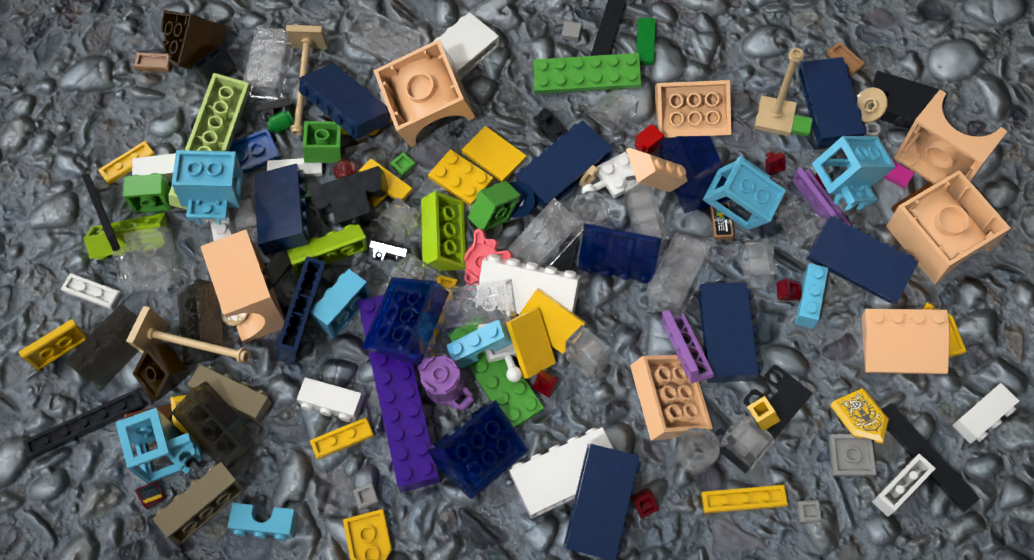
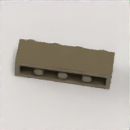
M199 365L187 384L193 392L200 393L204 397L259 424L261 423L272 404L266 392L262 390L256 392L251 389L252 387L243 381L241 383L235 382L232 376L226 373L221 375L212 366L204 367Z

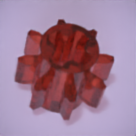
M347 159L339 160L337 166H333L335 178L355 174L356 168L354 163H350Z

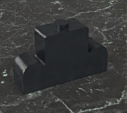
M878 70L870 88H878L883 91L888 99V106L880 120L908 129L912 127L916 118L937 92L941 90ZM947 94L945 95V97H944V99H943L942 108H943V106H944V104H945V101H946V98H947Z
M379 166L311 187L309 190L313 206L323 214L333 212L334 221L344 228L351 224L361 225L362 222L374 219L376 214L372 196L377 198L383 197L387 193L388 185L385 172Z

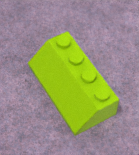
M434 191L421 199L423 267L435 271L465 270L464 201Z
M163 212L110 223L120 245V250L113 252L102 225L92 226L84 236V242L90 259L97 258V260H102L109 255L122 256L129 251L142 252L149 247L154 249L161 248L168 240L166 213Z
M351 224L344 227L341 231H331L324 237L312 238L308 241V245L288 249L287 253L295 274L298 276L301 274L306 256L324 261L325 265L368 249L366 237L359 224Z

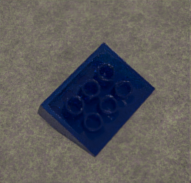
M676 136L660 141L658 151L660 157L680 164L686 170L688 182L674 190L683 212L688 213L710 206L703 198L718 169L723 167L710 136ZM722 176L715 189L724 186L727 179ZM726 196L716 201L722 203L731 199Z
M584 223L578 269L588 273L597 272L603 276H617L623 280H638V282L643 284L653 283L662 238Z
M391 277L362 348L402 362L421 365L449 292L437 281Z
M496 400L480 406L427 449L438 468L469 499L474 498L529 451Z

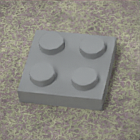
M830 434L828 436L833 477H874L876 475L872 439L858 438L852 436V434Z

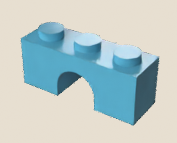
M808 264L803 276L801 286L803 291L797 307L794 324L813 329L817 324L828 272L827 267Z
M498 319L447 344L451 359L456 362L457 366L464 368L478 361V354L489 349L499 351L511 345L512 340L507 325Z
M232 503L227 528L233 532V535L246 536L247 533L254 534L253 537L266 539V536H274V539L279 541H287V538H294L298 513L294 509L273 507L270 519L260 523L256 520L258 509L254 505Z

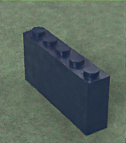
M843 57L801 62L797 73L809 117L813 118L812 127L818 148L832 146L842 136H864L866 134V126L862 123L861 109H858L857 95L853 93V82L848 76V65L845 64Z
M329 64L299 77V92L356 140L390 124L391 115L388 107L336 64Z
M582 120L578 124H574L565 135L559 136L553 145L547 146L542 154L538 157L535 156L525 168H520L516 173V181L527 183L535 194V202L547 212L579 185L582 176L592 165L596 167L608 161L612 157L613 147Z
M296 163L254 174L257 240L264 256L308 245V236L311 234L307 225L309 216L306 211L308 202L305 197L307 189L303 182L306 180L304 171L300 170Z
M838 216L828 217L805 259L816 265L827 267L829 272L890 304L897 303L918 264V261L914 260V256L906 252L901 253L897 251V248L892 244L880 242L879 238L875 235H866L861 232V228L855 225L849 226L845 224L844 220Z
M306 256L276 346L275 360L291 365L295 363L310 317V311L314 305L325 267L324 261Z
M747 282L700 284L698 299L704 354L714 373L712 378L707 379V382L755 381L758 374L761 373V365L756 359L758 344L754 343L756 327L752 325L754 311L753 307H750L749 301H751V290L747 288Z
M587 444L563 544L565 549L608 560H616V557L620 556L622 545L619 543L621 536L625 535L627 527L624 521L626 515H629L631 510L630 495L634 494L636 489L634 478L635 474L639 473L641 467L639 456L595 444Z

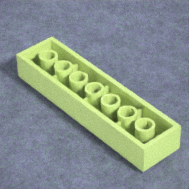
M213 73L185 151H229L249 95L248 82ZM171 186L169 205L187 210V207L181 206Z

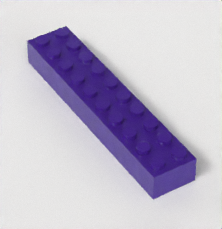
M396 292L359 300L358 306L398 489L400 493L441 483Z

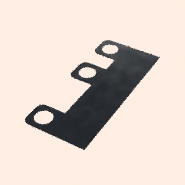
M773 365L767 371L764 379L778 390L771 399L767 397L766 399L775 410L780 422L762 431L755 419H753L737 439L733 438L723 429H718L709 439L711 446L745 474L813 394L777 365ZM771 372H781L783 375L782 381L779 383L773 382L770 379ZM753 389L744 398L743 403L748 407L751 405L749 398L752 395H758L761 398L764 395L758 390ZM722 434L727 437L728 444L725 447L716 445L715 438L717 435Z

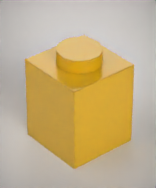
M765 396L747 407L762 431L780 422L775 410Z

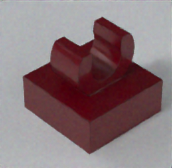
M773 151L765 154L767 157L765 159V172L768 175L772 176L785 170L786 156L782 152L776 155Z
M541 370L532 388L549 398L554 392L558 377L554 378L549 375V371L544 372Z

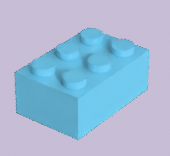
M350 269L342 273L335 285L328 288L324 297L314 303L311 308L310 314L316 326L335 339L360 311L358 301L372 298L367 282Z

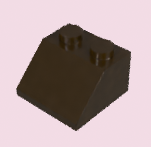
M163 342L146 347L133 375L154 401H158L181 383L188 369L167 343Z

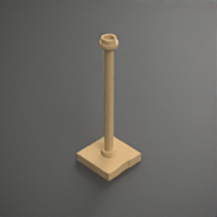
M287 25L286 33L290 38L293 49H302L299 76L301 77L307 74L309 50H328V42L322 26ZM299 85L294 125L290 128L291 133L297 136L302 135V132H304V127L301 126L304 96L299 92Z
M794 48L789 52L788 58L790 62L778 98L761 95L754 129L790 136L797 103L786 101L785 98L797 63L801 62L804 56L800 48Z
M143 306L126 342L138 349L142 354L147 346L159 344L164 340L233 357L239 363H246L250 358V352L246 348L235 350L165 333L169 324L150 307Z

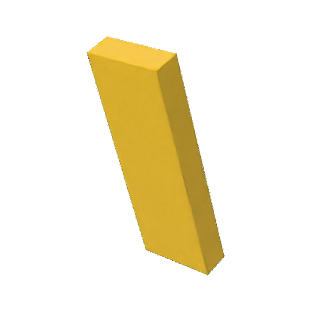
M146 141L98 169L108 185H111L132 171L133 158L156 155Z
M370 159L359 172L379 166L385 172L388 185L386 194L401 204L413 192L412 187Z
M367 417L316 437L310 440L316 459L319 460L374 437Z

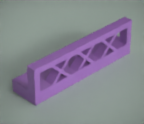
M802 168L796 170L792 181L821 220L825 223L828 217L838 216L844 220L845 224L851 226L808 169L805 172Z
M670 310L663 311L662 325L690 384L712 378L714 373L685 315L673 317ZM676 323H683L684 326L682 330L678 329ZM682 336L691 339L689 345L685 343ZM690 351L698 354L696 360L693 359ZM697 366L705 368L706 372L698 374Z

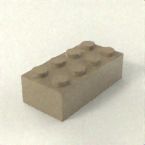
M221 462L211 466L207 474L202 478L194 480L189 489L176 495L172 503L159 509L156 516L152 518L165 536L180 546L245 491V488Z

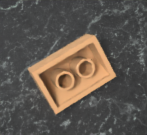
M632 148L626 149L638 183L671 192L688 182L686 170L682 165Z

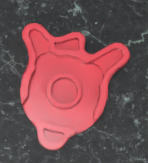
M482 229L474 231L473 244L467 250L464 261H466L464 279L468 284L479 282L482 260L486 256L496 254L501 259L508 260V258H513L511 251L498 252V241L488 239L485 231Z

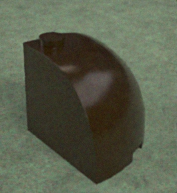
M164 10L161 23V32H164V40L162 41L164 53H168V60L172 64L185 69H192L191 65L215 47H222L226 38L227 26L192 14Z

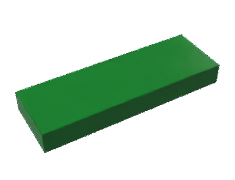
M638 18L636 53H639L640 65H653L655 18Z

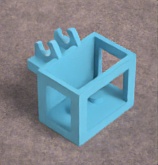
M842 136L812 163L828 193L836 194L834 203L840 205L841 199H846L847 206L845 210L847 211L854 208L857 204H859L857 210H862L867 205L878 201L871 187L896 167L878 136ZM840 149H843L848 159H830ZM824 166H846L847 170L832 182Z
M176 150L172 187L181 206L187 207V220L196 221L197 225H202L201 219H214L217 225H221V221H227L228 208H240L243 172L236 152ZM234 178H237V187H236V188H235V185H234Z
M739 156L736 161L718 169L703 200L746 230L771 221L786 190L770 179L771 176L744 157ZM722 176L725 177L727 180L724 186L715 189ZM727 196L752 214L746 222L716 200Z
M157 408L115 422L127 469L147 484L180 471L189 474L191 469L186 466L187 460L192 457L196 458L198 462L202 460L200 445L188 433L177 436L175 426ZM156 441L158 449L147 452L145 444ZM131 442L136 447L138 454L136 457H134ZM167 456L174 463L171 466L153 472L150 461Z

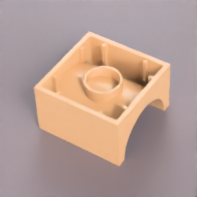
M439 39L374 70L396 131L410 147L417 145L416 137L418 133L435 120L448 116H463L468 120L475 118L454 63Z
M942 90L937 92L916 118L894 159L934 185L958 170L971 182L1005 136L1007 130L1000 127L996 132L982 137L969 136L957 131L944 117L942 102L947 93Z
M960 170L899 205L886 226L903 248L914 256V260L918 261V266L934 285L939 283L950 271L970 256L984 248L988 252L994 249L1011 229Z
M247 230L200 246L225 318L249 313L240 325H236L242 343L245 344L281 330L285 318L274 288L272 287L270 291L268 290L265 279H268V275L263 276L262 274L266 267Z

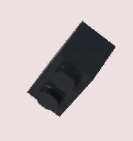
M220 46L215 47L191 65L200 82L206 86H209L213 73L225 76L230 74L232 69L236 67L227 50Z

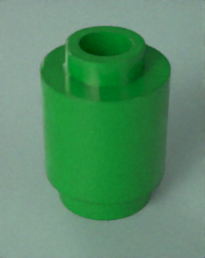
M282 111L269 117V122L266 123L270 132L274 131L275 134H278L290 128L294 124V120L289 111Z

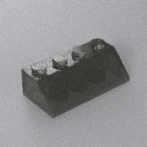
M196 279L177 295L181 337L225 347L221 323V308L213 282ZM182 345L184 365L213 361L221 356V354Z
M120 304L64 362L101 392L139 352L138 349L126 342L138 317L123 304Z
M207 381L190 390L171 412L217 464L221 462L228 470L260 441Z

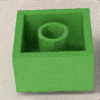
M304 121L302 146L304 163H341L342 127L334 121Z
M135 174L124 177L123 197L135 214L172 211V206L169 205V192L171 188L162 174Z
M507 181L499 184L495 183L486 189L483 188L477 193V199L470 208L471 211L468 218L478 229L484 231L506 223L521 195Z

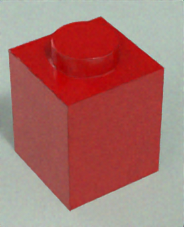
M650 124L636 136L634 146L638 151L652 154L663 145L664 134L653 124Z

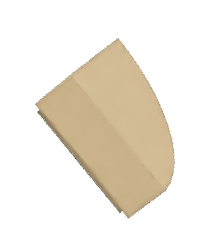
M594 165L582 176L579 183L581 187L585 184H591L597 179V168Z

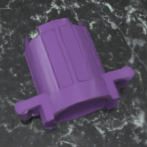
M435 356L430 359L425 357L415 367L421 378V384L434 403L465 411L474 401L470 391L466 388L461 370L454 360L447 356ZM464 394L467 397L462 401L460 405L457 404L456 402H458Z

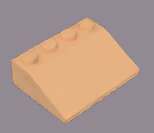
M730 80L657 83L655 85L658 130L664 134V138L731 135Z
M865 309L861 317L865 373L948 374L949 322L947 310Z
M677 355L642 356L630 365L651 441L667 440L713 429L700 383L690 384Z

